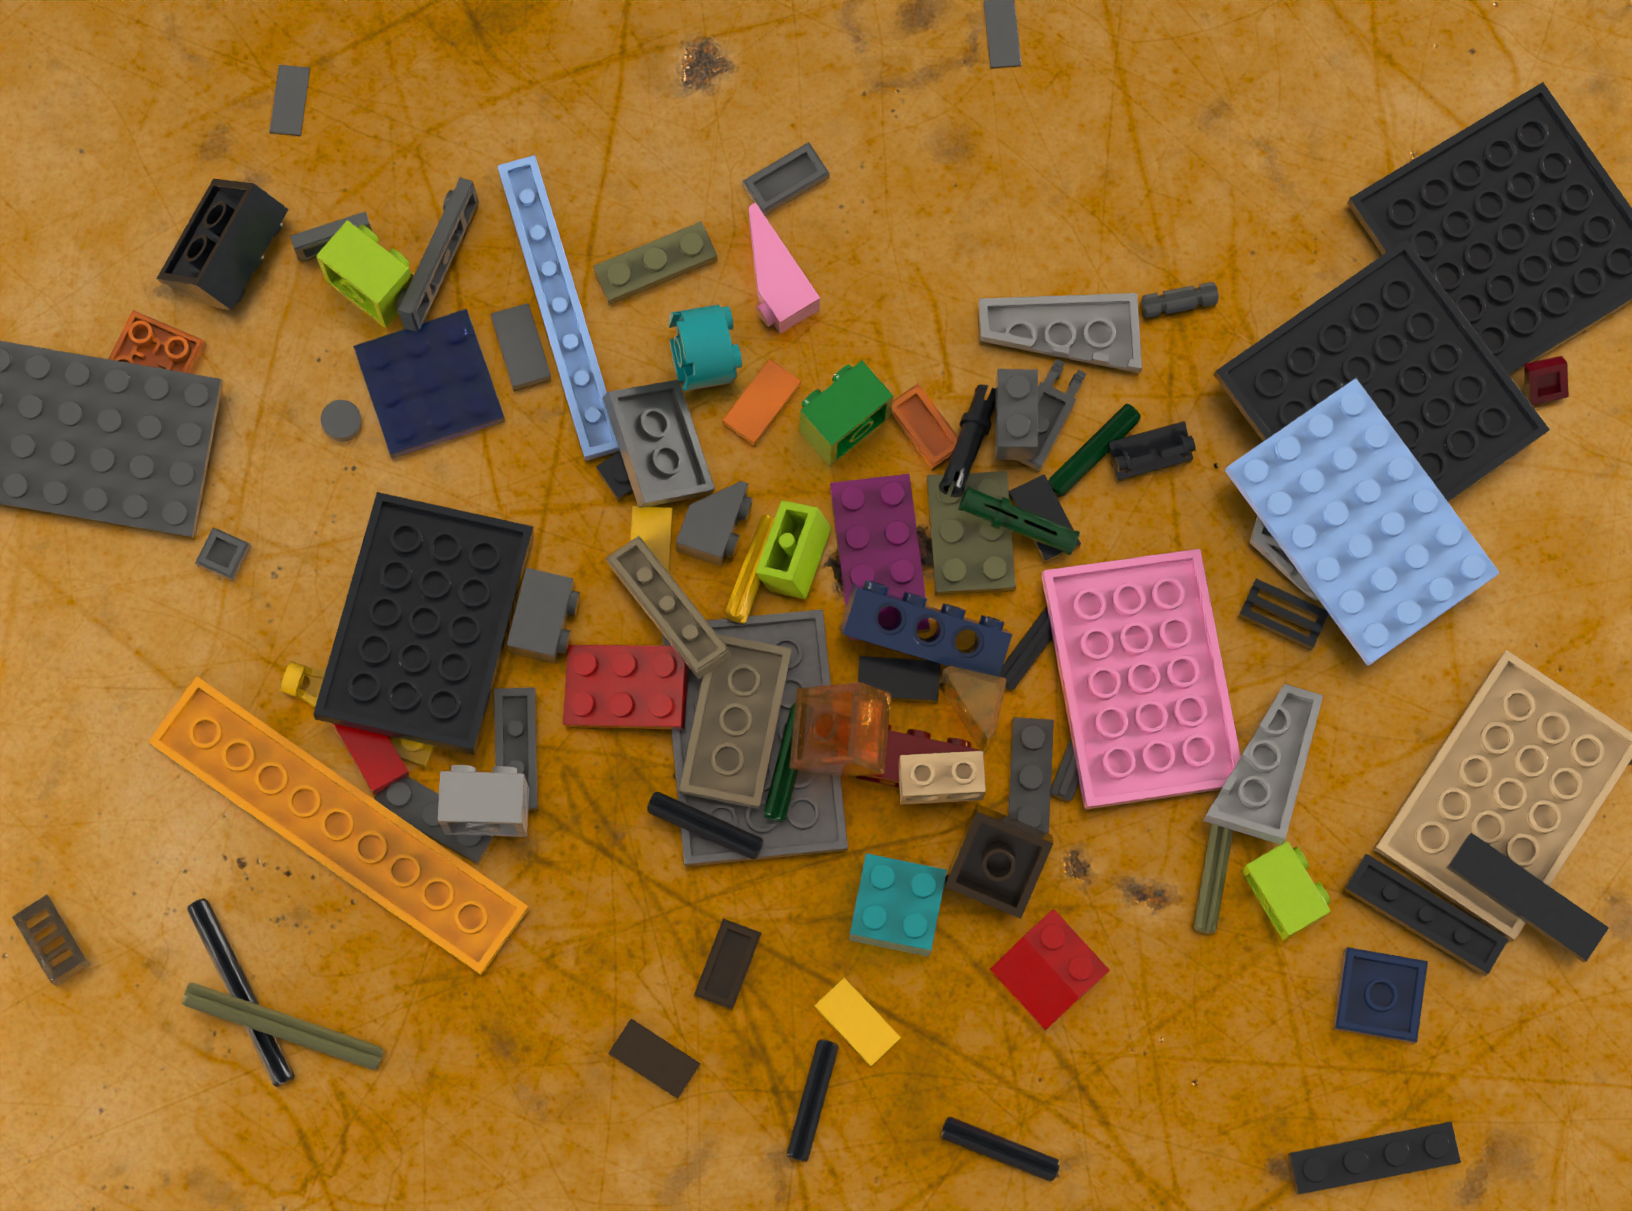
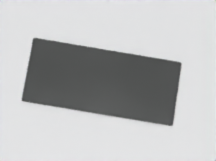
M984 0L991 68L1021 65L1015 1Z
M279 65L270 125L271 133L301 135L310 68Z

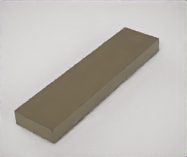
M640 536L606 557L607 563L698 679L732 657L729 648Z

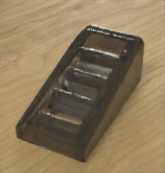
M48 894L12 916L43 971L55 986L91 964V961ZM46 909L50 916L29 928L26 921ZM55 923L56 930L39 941L36 939L35 935ZM62 936L65 942L46 954L43 948ZM70 949L73 955L54 967L51 961Z

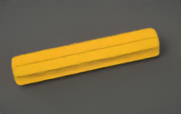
M768 514L761 516L725 610L726 618L738 624H743L747 621L761 583L760 578L755 572L775 517Z

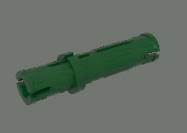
M970 486L966 488L958 510L966 511L990 521L991 527L996 529L1002 526L1032 540L1063 551L1068 555L1072 554L1079 538V531H1074L1042 516L1011 505V500L1005 497L999 500L972 489Z

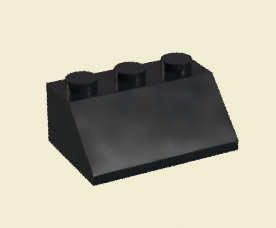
M213 179L156 279L210 307L232 310L243 298L246 284L253 272L262 264L264 252L272 238L280 232L283 225L282 220L289 209L254 183Z

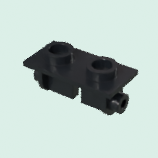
M1185 421L1108 442L1117 480L1193 460L1192 452L1196 451L1193 437L1188 436Z

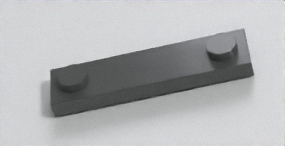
M460 177L454 191L450 190L447 193L443 204V215L408 289H403L399 295L397 311L399 312L404 329L416 333L420 330L477 208L479 200L471 180Z

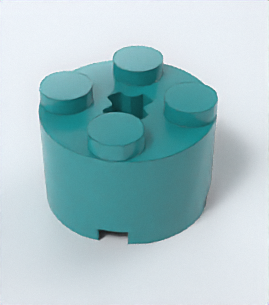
M717 304L671 312L669 314L668 326L669 328L676 327L677 333L674 339H669L671 354L679 382L685 381L682 387L683 391L732 383L737 378L736 368L742 367V359L738 344L732 345L729 330H733V318L730 307H720Z

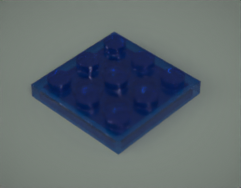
M467 309L425 322L417 333L403 329L353 346L392 459L505 421Z

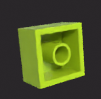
M347 220L316 255L326 282L386 328L399 313L397 311V301L401 291L408 289L414 277L408 267L410 263L397 250L391 248L388 252L377 243L379 238L369 228L362 224L357 228Z

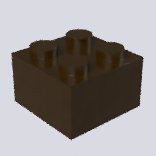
M976 804L947 871L945 887L1021 919L1053 846V837L1049 833Z

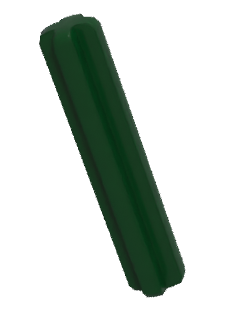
M1125 404L1049 478L1048 482L1056 495L1059 497L1064 496L1110 451L1108 442L1123 438L1140 421L1141 415L1132 405Z
M794 703L790 708L763 812L765 818L775 822H783L787 816L814 711L813 707L807 704Z

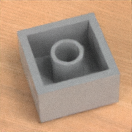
M453 765L451 766V771H440L438 822L445 835L527 837L529 786L525 775L517 773V768L497 766L492 768V773L476 772V767Z

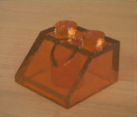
M861 682L797 688L790 769L847 776L884 774L891 693Z

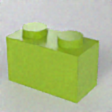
M781 500L755 572L770 592L806 600L832 528L819 508Z
M1288 841L1248 863L1241 870L1242 875L1283 941L1321 920L1331 912L1328 907L1331 900L1327 891L1320 882L1314 884L1306 871L1309 868V864L1303 852L1298 847L1292 848Z

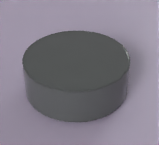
M332 401L323 409L321 414L323 431L334 441H349L360 431L362 424L361 415L358 408L350 401Z

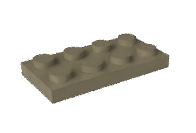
M717 634L729 648L732 657L702 678L679 793L760 809L792 648Z

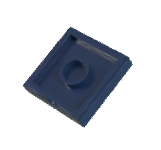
M1346 947L1344 949L1333 1030L1412 1044L1417 1043L1428 961Z

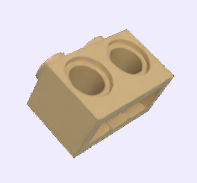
M983 751L900 755L898 771L901 805L983 800L986 792Z

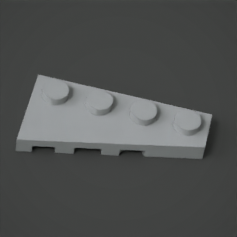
M1137 293L979 299L980 341L1141 373L1142 362Z
M1287 684L1283 685L1203 821L1283 845L1323 695Z

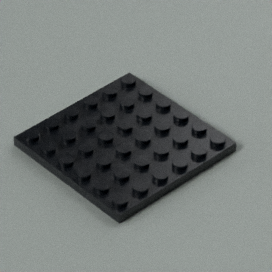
M1544 82L1350 197L1347 202L1382 255L1407 239L1509 376L1523 369L1524 364L1536 361L1632 302V207Z
M1407 239L1223 365L1213 374L1263 442L1356 378L1447 502L1453 500L1550 430Z

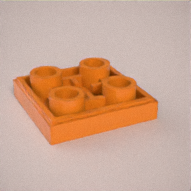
M132 310L108 359L192 374L207 344L203 339Z

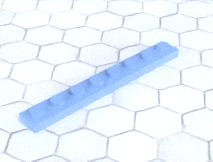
M533 155L498 165V172L584 459L587 461L619 452L620 449L603 401L607 391L536 156Z

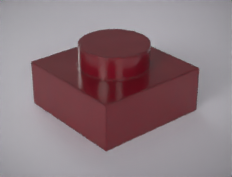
M1563 356L1524 364L1525 397L1531 405L1569 397L1568 364Z

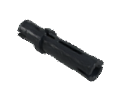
M981 384L975 388L968 412L962 415L959 425L962 429L942 481L939 483L940 491L947 495L952 481L955 482L951 497L958 498L964 494V488L982 439L989 434L992 426L990 418L995 408V388L992 387L987 400H984L988 385Z

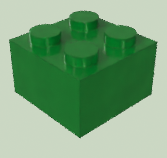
M863 360L854 367L850 364L844 366L833 376L832 381L834 383L823 392L820 389L813 391L801 403L803 408L800 410L799 432L829 467L891 418L893 395Z

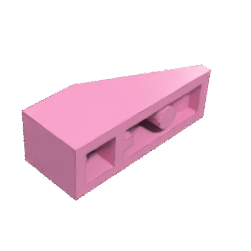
M755 202L749 206V225L759 303L756 309L763 322L768 327L773 324L778 333L781 334L817 312L820 308V297Z

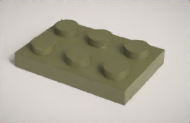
M1007 471L969 474L964 492L970 486L972 489L999 500L1002 497L1009 499ZM927 475L935 596L1015 591L1012 531L1002 526L996 529L991 527L990 521L966 511L958 510L963 495L958 498L951 497L955 482L952 481L946 495L939 489V483L942 481L943 475Z

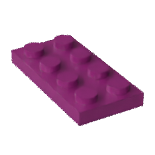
M910 474L830 483L845 609L853 584L864 586L866 580L888 586L887 594L903 598L904 592H909L926 598ZM892 606L883 608L878 614L879 625L889 627L895 624L899 616L897 608ZM929 618L919 622L917 634L930 631ZM849 636L850 641L860 640Z

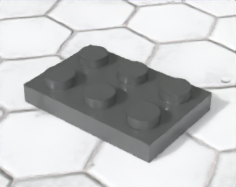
M679 380L606 393L603 401L639 508L707 496L715 490Z

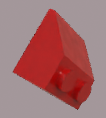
M1054 909L1030 929L990 968L995 977L1045 1031L1110 971Z

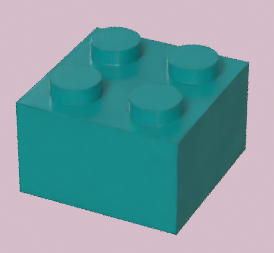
M866 853L849 941L929 957L947 870Z

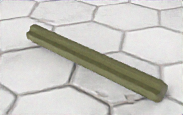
M189 983L182 999L184 1006L372 1070L379 1067L384 1049L375 1044L196 983Z

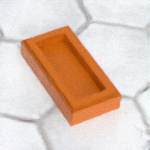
M768 359L723 418L722 424L755 446L801 386V380L771 359Z
M917 383L893 400L891 417L931 471H933L951 458L958 436Z

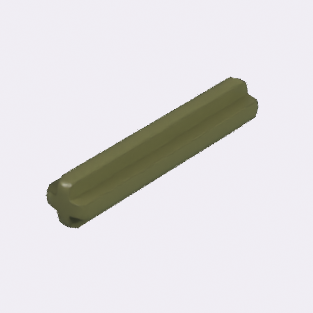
M1211 824L1194 921V930L1204 934H1214L1217 930L1234 831Z

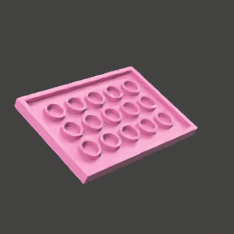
M1187 550L1044 570L1041 576L1084 810L1221 790L1241 756L1201 550Z

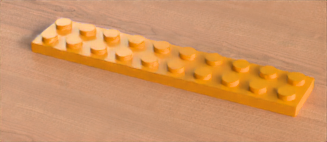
M197 676L148 740L152 747L481 976L529 910V906Z

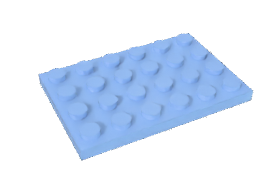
M1356 378L1237 459L1224 470L1367 666L1374 663L1500 574Z

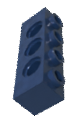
M869 580L865 581L864 586L853 584L839 629L843 635L998 681L1013 635L1008 630L1003 629L1004 621L981 615L980 621L964 617L966 610L943 603L941 610L926 605L927 598L909 592H904L903 598L887 594L888 586ZM888 606L897 608L899 616L895 624L889 627L879 625L878 614L883 608ZM925 618L935 619L937 629L934 635L929 638L918 637L917 625ZM963 630H972L975 633L974 644L966 650L958 649L955 645L956 636Z

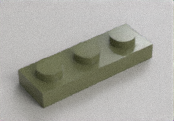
M701 221L593 266V270L608 304L611 305L718 261V258Z

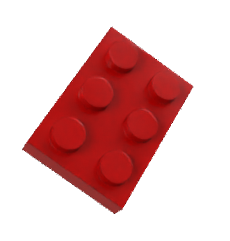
M568 645L563 725L566 727L685 729L689 667L672 646Z

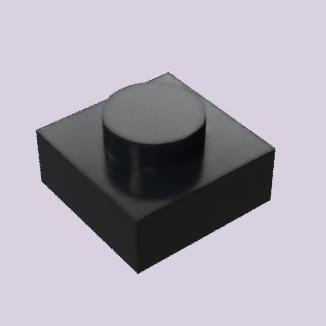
M620 451L596 466V471L618 502L634 493Z

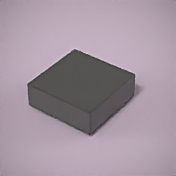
M213 527L195 563L198 567L234 582L251 545Z

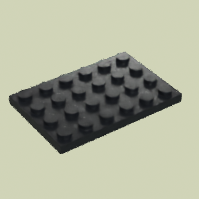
M377 492L313 713L314 719L474 755L534 534L533 526Z

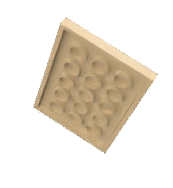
M1506 650L1374 850L1512 942L1522 930L1525 922L1446 867L1467 836L1473 833L1550 886L1631 761L1632 732Z

